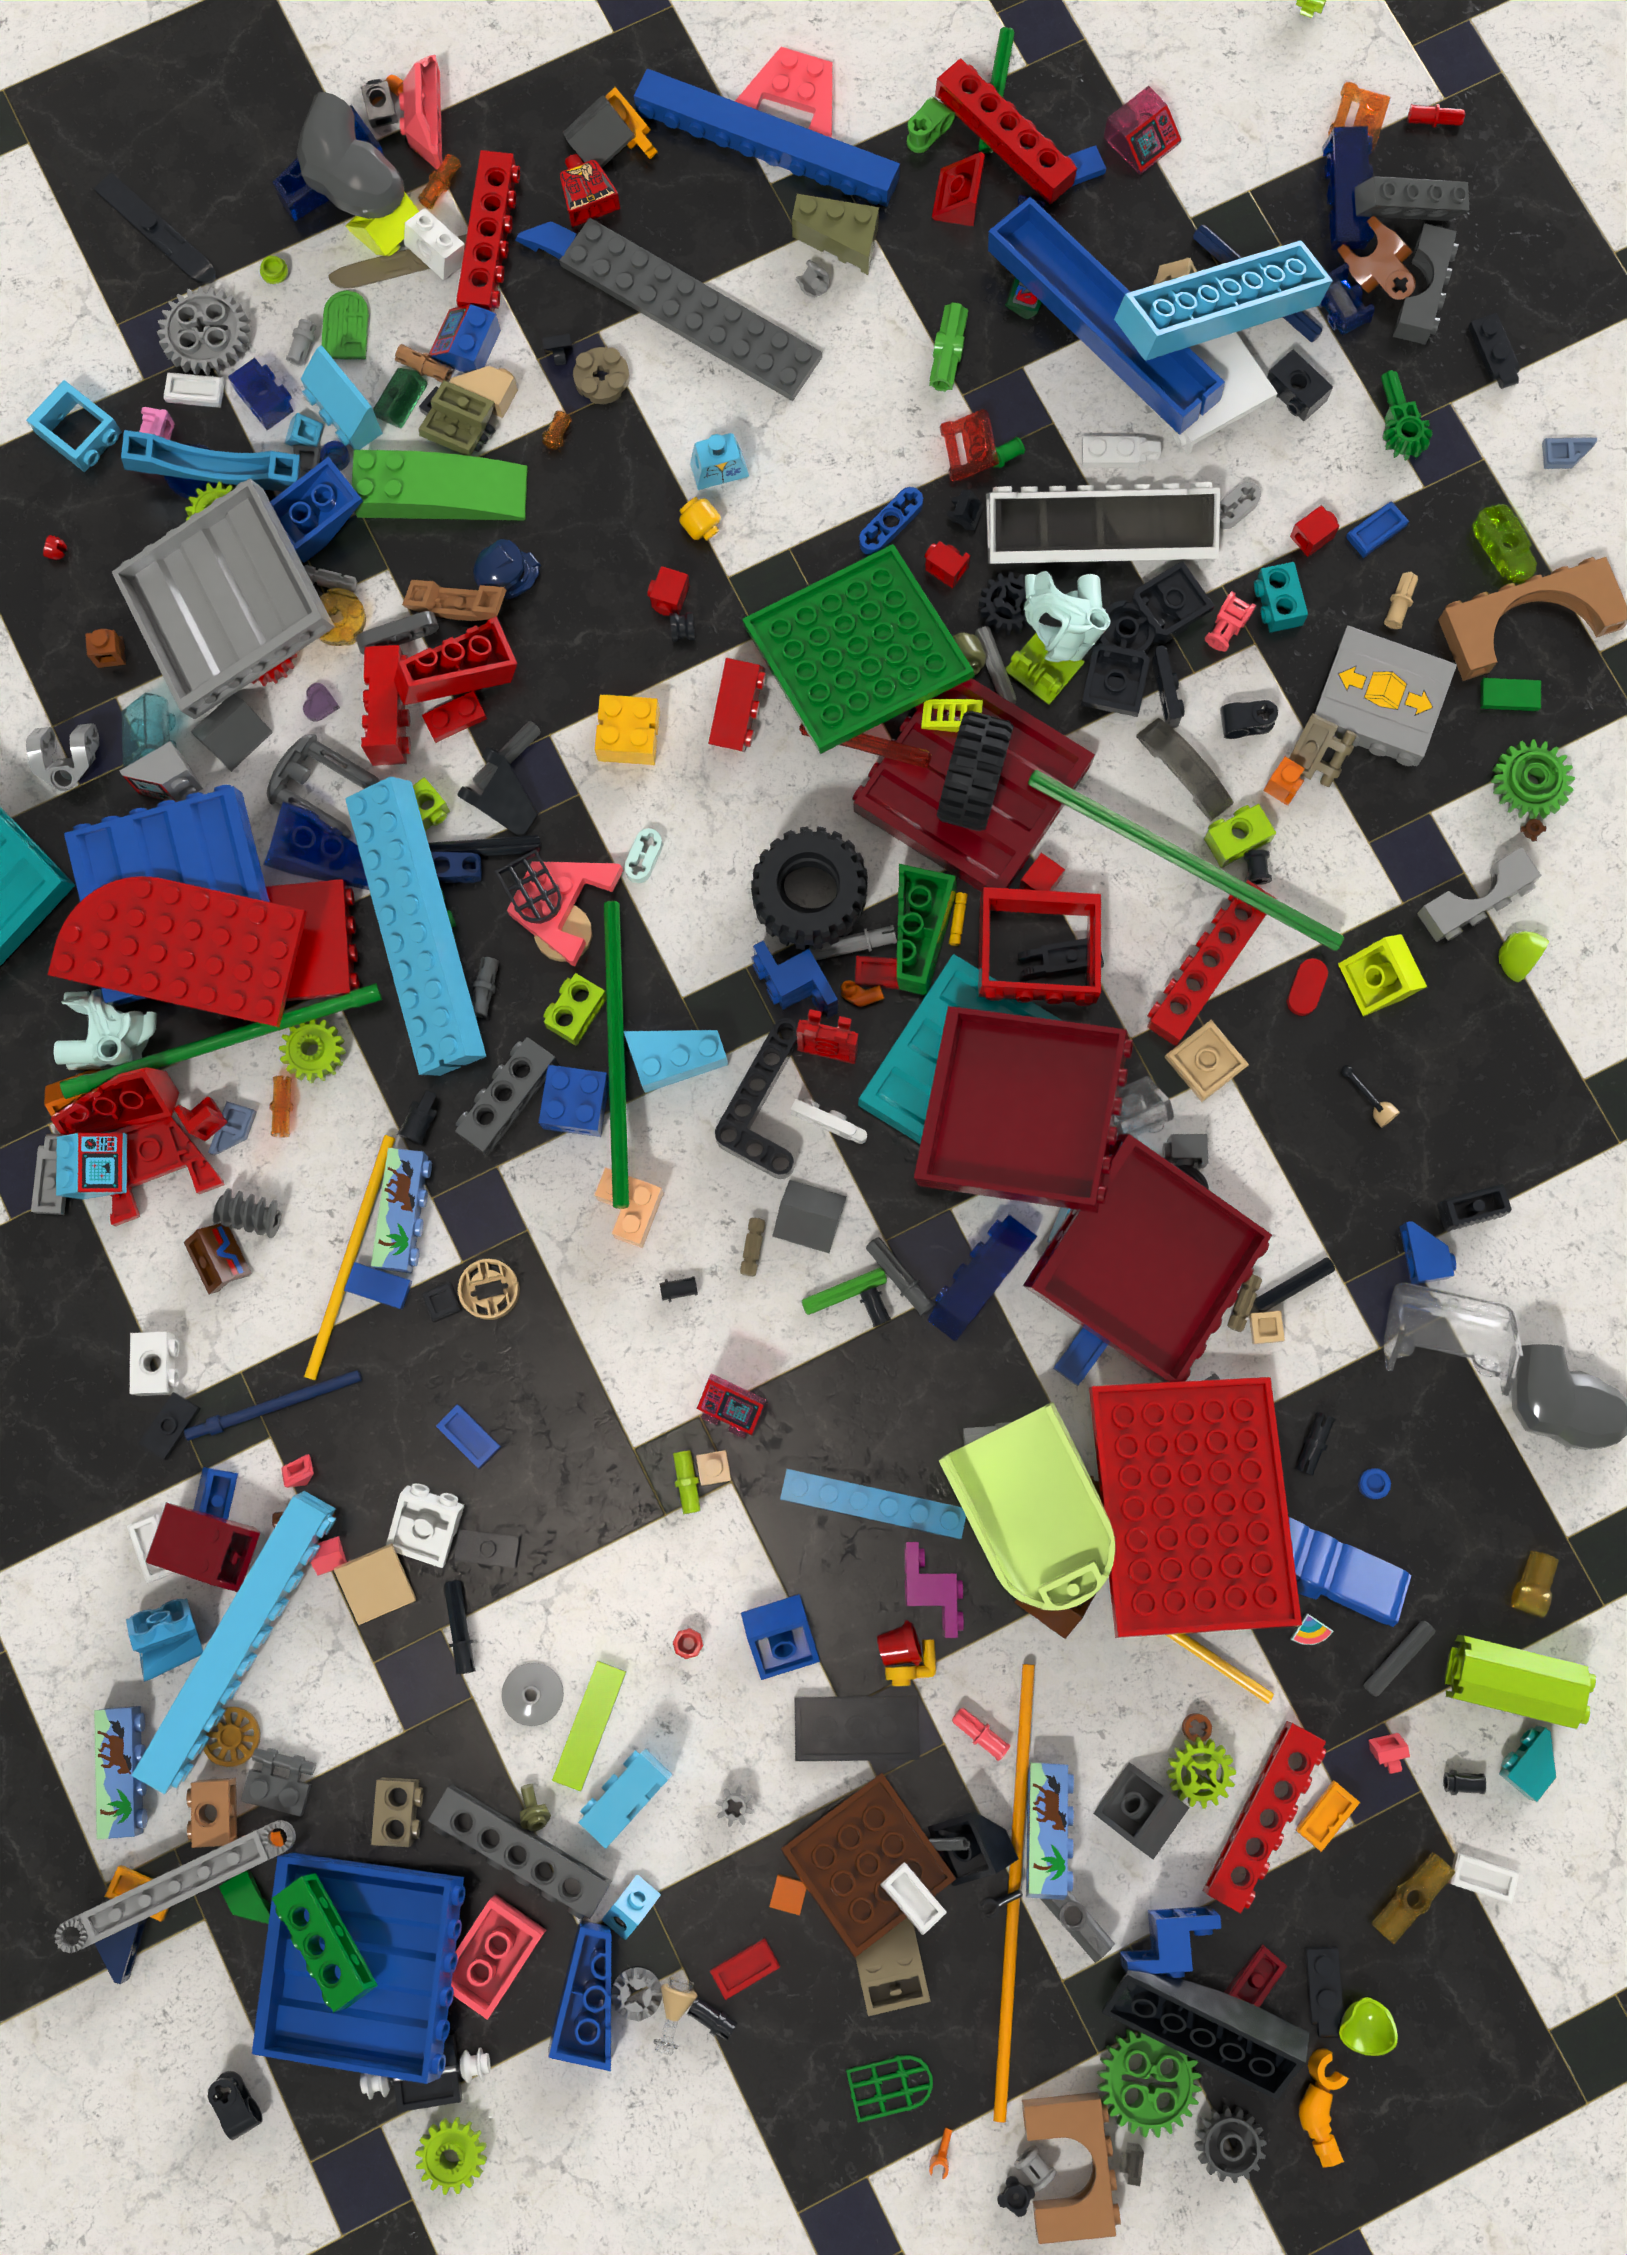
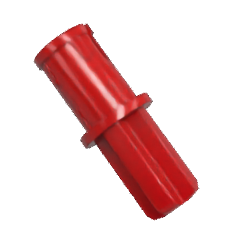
M1411 104L1407 121L1410 124L1432 125L1433 128L1437 124L1461 126L1464 122L1465 111L1462 109L1440 108L1439 104H1435V106Z

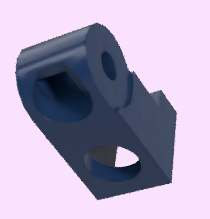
M431 852L439 884L475 883L481 881L480 855L458 852Z

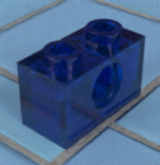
M255 357L228 376L234 391L266 430H269L294 412L289 402L292 397L283 384L277 386L273 381L276 377L266 364L261 366ZM268 390L265 394L259 395L260 392Z

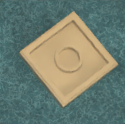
M1212 1020L1165 1055V1059L1201 1102L1205 1101L1249 1065Z
M392 1543L334 1568L336 1577L358 1625L416 1601L414 1591Z

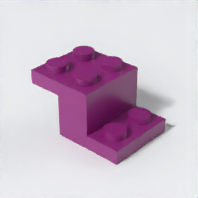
M905 1542V1605L942 1606V1636L945 1638H958V1631H963L964 1628L963 1612L957 1611V1599H963V1581L957 1580V1574L955 1573L919 1574V1567H925V1549L919 1548V1542Z

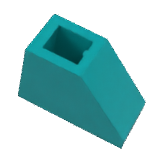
M1536 1725L1535 1728L1530 1727L1520 1739L1522 1744L1515 1753L1513 1751L1504 1758L1501 1763L1503 1769L1499 1772V1775L1527 1799L1538 1802L1556 1779L1551 1732L1546 1727Z

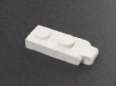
M804 1098L803 1101L795 1099L791 1107V1115L847 1140H852L859 1144L866 1142L867 1132L846 1121L847 1117L842 1113L834 1110L827 1113L819 1109L820 1105L807 1098Z

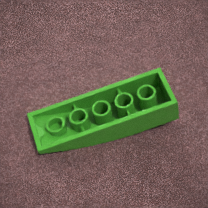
M354 450L352 487L363 500L355 510L357 518L525 520L528 467L506 461L439 452Z

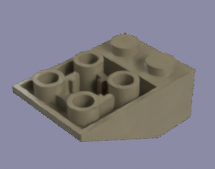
M907 1917L856 1957L868 2016L931 2002L914 1925Z

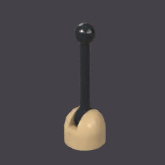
M1345 1065L1342 1067V1075L1349 1077L1374 1105L1373 1118L1381 1128L1386 1126L1400 1113L1389 1102L1379 1103L1353 1074L1351 1066Z

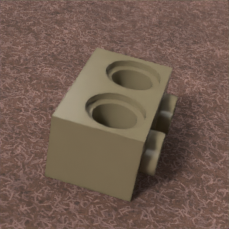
M382 1777L376 1780L371 1845L410 1847L414 1844L415 1839H419L421 1821L416 1820L417 1807H421L423 1802V1788L419 1787V1779ZM395 1788L405 1790L407 1794L405 1804H398L394 1801L393 1792ZM393 1820H398L404 1825V1834L401 1837L393 1835L390 1830Z

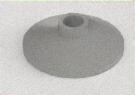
M527 1663L517 1667L508 1675L503 1684L502 1703L505 1711L514 1721L522 1725L538 1726L548 1722L558 1713L563 1702V1685L559 1676L550 1667L540 1663ZM528 1689L536 1691L537 1697L534 1701H529L526 1698Z

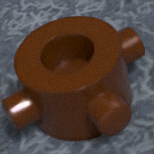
M1529 817V821L1525 826L1520 827V832H1523L1525 837L1535 842L1542 832H1546V826H1543L1540 820L1530 819Z

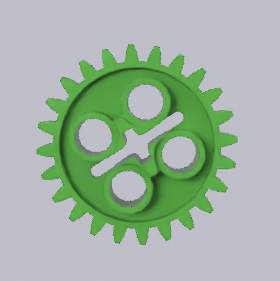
M1126 2029L1127 2040L1124 2041L1119 2036H1116L1115 2039L1118 2047L1115 2049L1112 2046H1106L1111 2054L1110 2059L1100 2058V2061L1107 2066L1106 2070L1097 2071V2074L1105 2079V2082L1098 2084L1097 2088L1100 2091L1107 2092L1101 2098V2102L1104 2105L1112 2104L1108 2109V2114L1111 2117L1119 2114L1116 2123L1122 2127L1128 2122V2131L1132 2134L1135 2133L1138 2126L1140 2135L1145 2138L1148 2135L1149 2129L1159 2138L1161 2127L1169 2134H1172L1171 2123L1175 2122L1183 2127V2121L1180 2116L1185 2114L1192 2117L1191 2111L1187 2108L1188 2105L1199 2104L1192 2097V2093L1200 2092L1202 2088L1194 2084L1193 2080L1199 2079L1202 2076L1201 2073L1191 2069L1198 2061L1193 2058H1186L1187 2055L1139 2031L1138 2035H1135L1130 2029ZM1134 2054H1140L1142 2057L1141 2066L1136 2070H1130L1129 2059ZM1171 2058L1173 2061L1171 2072L1164 2075L1161 2074V2063L1163 2060ZM1122 2075H1132L1142 2079H1149L1151 2075L1158 2081L1176 2082L1177 2086L1172 2088L1161 2084L1149 2083L1147 2087L1140 2081L1122 2080ZM1130 2088H1137V2100L1127 2104L1125 2101L1126 2092ZM1163 2092H1168L1170 2097L1168 2105L1164 2108H1158L1157 2097Z

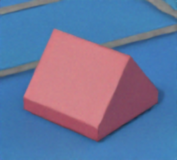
M339 1536L317 1543L320 1545V1549L310 1563L318 1576L331 1572L335 1567L346 1563Z

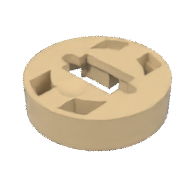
M478 1260L469 1265L459 1279L458 1296L461 1304L469 1313L480 1319L494 1320L507 1315L514 1308L519 1298L520 1286L516 1274L510 1267L499 1260ZM490 1264L499 1266L500 1273L491 1270ZM478 1268V1273L471 1279L470 1273ZM501 1280L502 1284H508V1288L503 1289L504 1294L481 1300H478V1296H471V1293L476 1291L475 1286ZM507 1300V1306L500 1311L499 1306ZM478 1306L487 1309L488 1314L479 1313Z

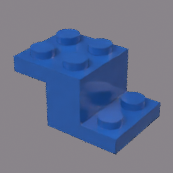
M764 940L753 945L754 956L751 959L754 964L752 966L760 980L766 979L767 982L765 984L768 988L766 991L774 1005L779 1003L782 1010L812 995L811 1000L817 1011H824L827 1018L838 1013V999L810 949L777 965Z
M1211 1906L1148 1910L1151 1950L1121 1951V1966L1126 1973L1128 1970L1150 1974L1165 1973V1976L1172 1978L1184 1977L1185 1972L1193 1971L1189 1931H1194V1935L1199 1936L1213 1934V1929H1221L1220 1915Z

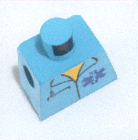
M733 433L725 435L714 434L709 439L694 444L690 466L698 490L749 477L742 450Z

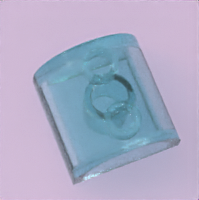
M145 692L121 711L123 766L134 763L170 741L177 748L176 742L170 740V731L175 727L176 718L173 713H169V702L164 697Z

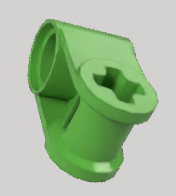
M933 96L929 97L908 121V148L915 153L927 151L950 128L955 118V112Z

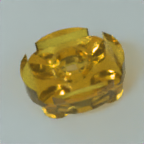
M342 588L327 590L328 593L320 597L328 615L331 617V615H336L340 611L344 618L338 623H334L333 619H331L335 628L318 639L331 646L353 645L356 642V636L363 632L367 618L364 606L358 597L349 590Z

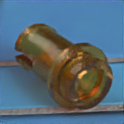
M562 411L555 412L548 430L542 434V442L546 447L557 450L558 447L563 445L564 441L562 438L572 420L568 414Z

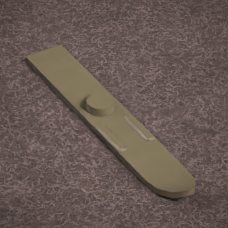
M467 234L458 236V238L465 244ZM410 249L395 252L391 256H380L341 267L329 274V280L339 288L349 289L431 268Z

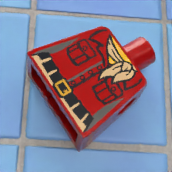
M573 154L566 158L567 170L560 173V179L572 227L587 222L589 218L595 219L620 209L618 192L596 160L583 163L578 154Z

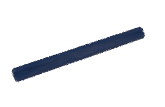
M1201 225L1195 231L1193 238L1222 264L1242 258L1206 225ZM1303 311L1283 317L1310 342L1317 340L1322 333V328Z

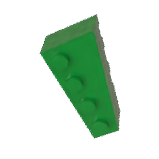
M899 864L897 982L899 990L925 996L929 992L957 892L956 876Z

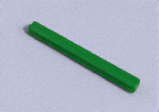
M1006 27L1000 29L990 81L1001 97L1004 95L1014 40L1013 28ZM980 138L979 151L991 154L993 150Z

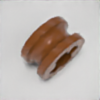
M1193 1713L1184 1719L1182 1731L1187 1739L1195 1742L1196 1737H1200L1202 1742H1204L1212 1733V1725L1206 1716ZM1193 1720L1198 1723L1204 1722L1205 1728H1201L1204 1733L1201 1736L1196 1733H1190L1189 1728H1193L1190 1723Z

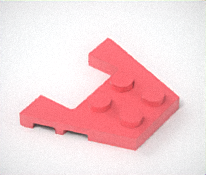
M780 47L735 102L758 110L762 99H767L813 113L814 116L809 129L832 138V62Z
M532 861L530 864L533 871L538 872L543 869L540 862ZM544 862L554 882L559 886L562 905L558 914L550 921L541 924L525 921L515 911L512 901L507 912L534 936H538L548 944L549 948L564 957L570 965L576 966L586 946V942L583 938L561 930L585 884L613 892L623 872L620 864ZM528 870L523 879L530 876ZM546 873L537 877L544 890L549 891L554 888ZM530 881L523 885L530 898L534 899L541 895L534 882ZM520 889L517 890L513 899L519 907L527 901ZM557 892L548 896L554 908L558 902ZM540 900L534 904L541 918L551 913L545 901ZM527 907L521 911L525 916L536 918L531 908L528 909Z

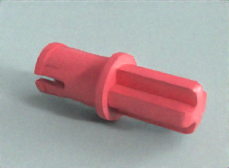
M965 1708L959 1709L954 1715L952 1722L973 1739L972 1743L974 1745L978 1743L994 1756L997 1761H1000L1007 1753L1011 1745L991 1731L988 1723L984 1725Z

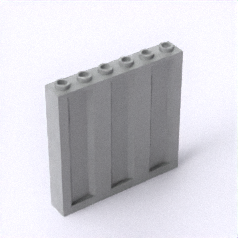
M250 478L239 483L235 489L223 497L215 499L210 506L199 513L193 514L189 520L179 527L171 529L164 537L153 544L147 545L142 552L122 562L118 568L112 571L179 710L193 719H197L335 628L264 489Z

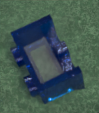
M1347 263L1328 273L1333 281L1319 305L1320 308L1324 306L1328 311L1327 319L1333 330L1339 329L1342 336L1364 323H1371L1375 310L1373 304L1367 307L1363 305L1361 301L1363 292L1360 285L1357 284L1352 287L1347 279L1349 272Z

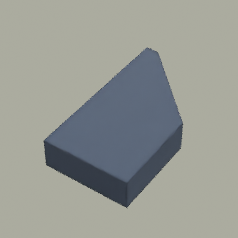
M226 1101L222 1114L228 1123L215 1133L208 1153L215 1156L247 1140L257 1111Z

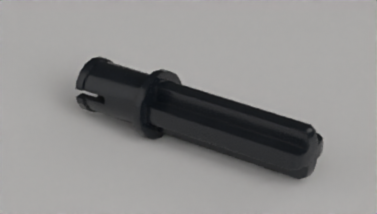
M458 1580L449 1581L444 1584L453 1641L452 1644H449V1647H453L456 1675L476 1671L471 1647L474 1640L469 1639L461 1582Z

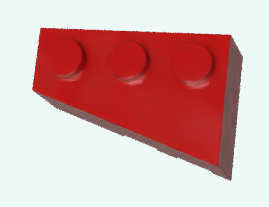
M730 658L725 659L708 744L745 752L746 746L751 747L754 730H751L753 718L757 719L760 707L758 698L760 690H763L766 668L754 663Z

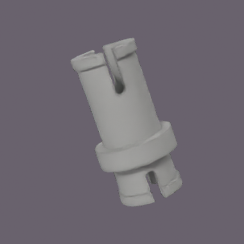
M300 319L298 327L293 330L292 336L294 339L286 356V360L296 366H303L309 345L313 344L315 340L313 334L317 327L311 321Z

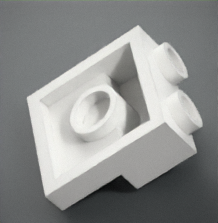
M423 1484L407 1485L400 1493L386 1545L392 1543L396 1553L443 1568L448 1558L453 1536L458 1530L464 1504L458 1503V1498L449 1493H442L440 1496L429 1493L430 1489Z

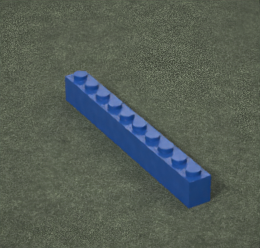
M646 69L634 94L636 112L646 119H655L665 123L670 128H679L687 131L694 137L708 139L720 147L732 148L744 156H753L771 166H779L790 170L797 176L803 175L814 179L821 185L835 187L847 195L859 196L871 204H880L887 207L898 184L900 163L653 70Z

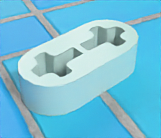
M643 829L638 833L625 861L626 876L633 883H643L648 880L661 853L662 839L660 834L654 829ZM650 837H653L656 846L650 845L647 853H644L645 845L642 841H648ZM640 859H644L642 866L645 871H639L637 875H634L631 866H637Z

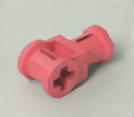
M1233 591L1230 592L1223 603L1213 631L1205 636V641L1208 645L1218 651L1226 652L1228 650L1230 639L1234 634L1237 636L1241 628H1244L1257 606L1254 603L1250 605L1235 596L1236 593Z

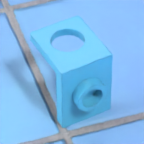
M636 1875L603 1917L602 1921L626 1940L661 1894L639 1875ZM613 1917L620 1918L627 1928L618 1925Z

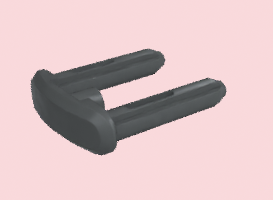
M315 734L302 736L287 750L273 771L267 787L268 801L272 805L275 803L280 804L336 839L347 840L351 836V831L346 824L286 789V784L290 778L302 785L308 780L311 770L300 764L302 760H306L308 755L363 789L380 782V780L375 775L318 742ZM324 755H328L329 757L343 764L347 768H342L341 766L324 757ZM292 802L298 803L299 805L313 812L315 815L311 816L310 814L301 810L297 806L293 805Z

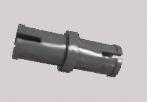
M481 957L478 976L472 985L474 990L472 1005L476 1017L487 1018L490 999L496 990L494 983L500 962L495 958Z

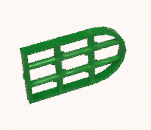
M896 2055L892 2058L846 2069L851 2090L850 2096L853 2099L858 2123L903 2111H911L925 2103L930 2097L933 2088V2078L928 2065L921 2058L913 2055ZM911 2059L919 2062L922 2066L904 2070L902 2060ZM897 2061L899 2070H896V2073L878 2077L876 2066ZM871 2068L873 2077H870L868 2080L852 2083L851 2072ZM927 2071L929 2075L928 2084L908 2088L906 2077H909L908 2075ZM901 2077L903 2088H900V2091L882 2095L880 2084H883L882 2081ZM875 2084L877 2095H874L872 2098L856 2101L854 2088ZM928 2089L927 2094L920 2101L912 2104L910 2095ZM905 2095L907 2106L886 2111L884 2102H887V2099ZM879 2102L881 2112L860 2117L859 2106Z

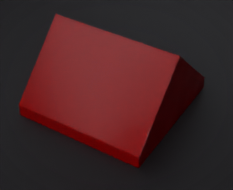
M979 152L941 168L932 218L935 221L974 227L983 177L984 153Z

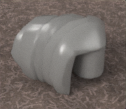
M808 260L806 262L808 268L802 276H797L795 280L806 295L815 298L827 291L830 279L828 273L823 268L819 267L815 262Z

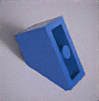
M1413 1221L1399 1226L1411 1285L1446 1280L1455 1276L1456 1259L1454 1254L1449 1252L1448 1245Z

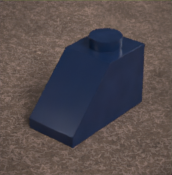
M148 1918L95 1943L114 1983L122 1984L130 1979Z

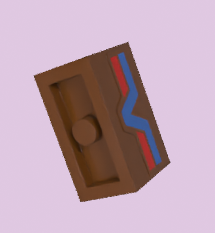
M221 1223L197 1229L184 1241L186 1249L209 1295L219 1292L231 1281L248 1277L252 1274L230 1228L223 1226Z

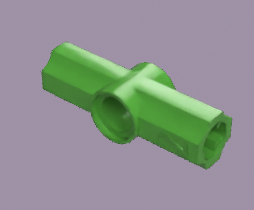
M959 303L945 305L940 332L936 334L933 351L934 362L931 369L929 386L934 387L937 391L946 392L947 390H953L958 362H961L965 340L963 335L968 319V309Z

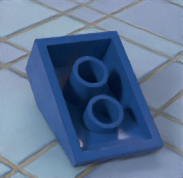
M329 456L270 501L298 557L303 563L327 546L363 502Z

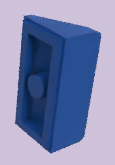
M203 1467L193 1510L228 1519L238 1473Z

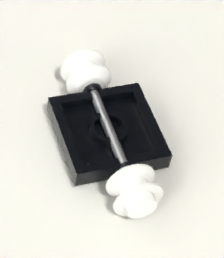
M455 2033L448 2034L443 2052L446 2057V2064L439 2079L424 2084L361 2073V2091L363 2094L367 2093L368 2098L371 2100L377 2091H380L383 2097H387L391 2086L394 2085L397 2113L460 2103L463 2100L460 2075L468 2084L471 2083L472 2076L479 2075L481 2081H485V2074H489L491 2070L490 2057L488 2053L484 2054L480 2047L478 2048L477 2055L472 2056L468 2050H464L460 2061H458Z

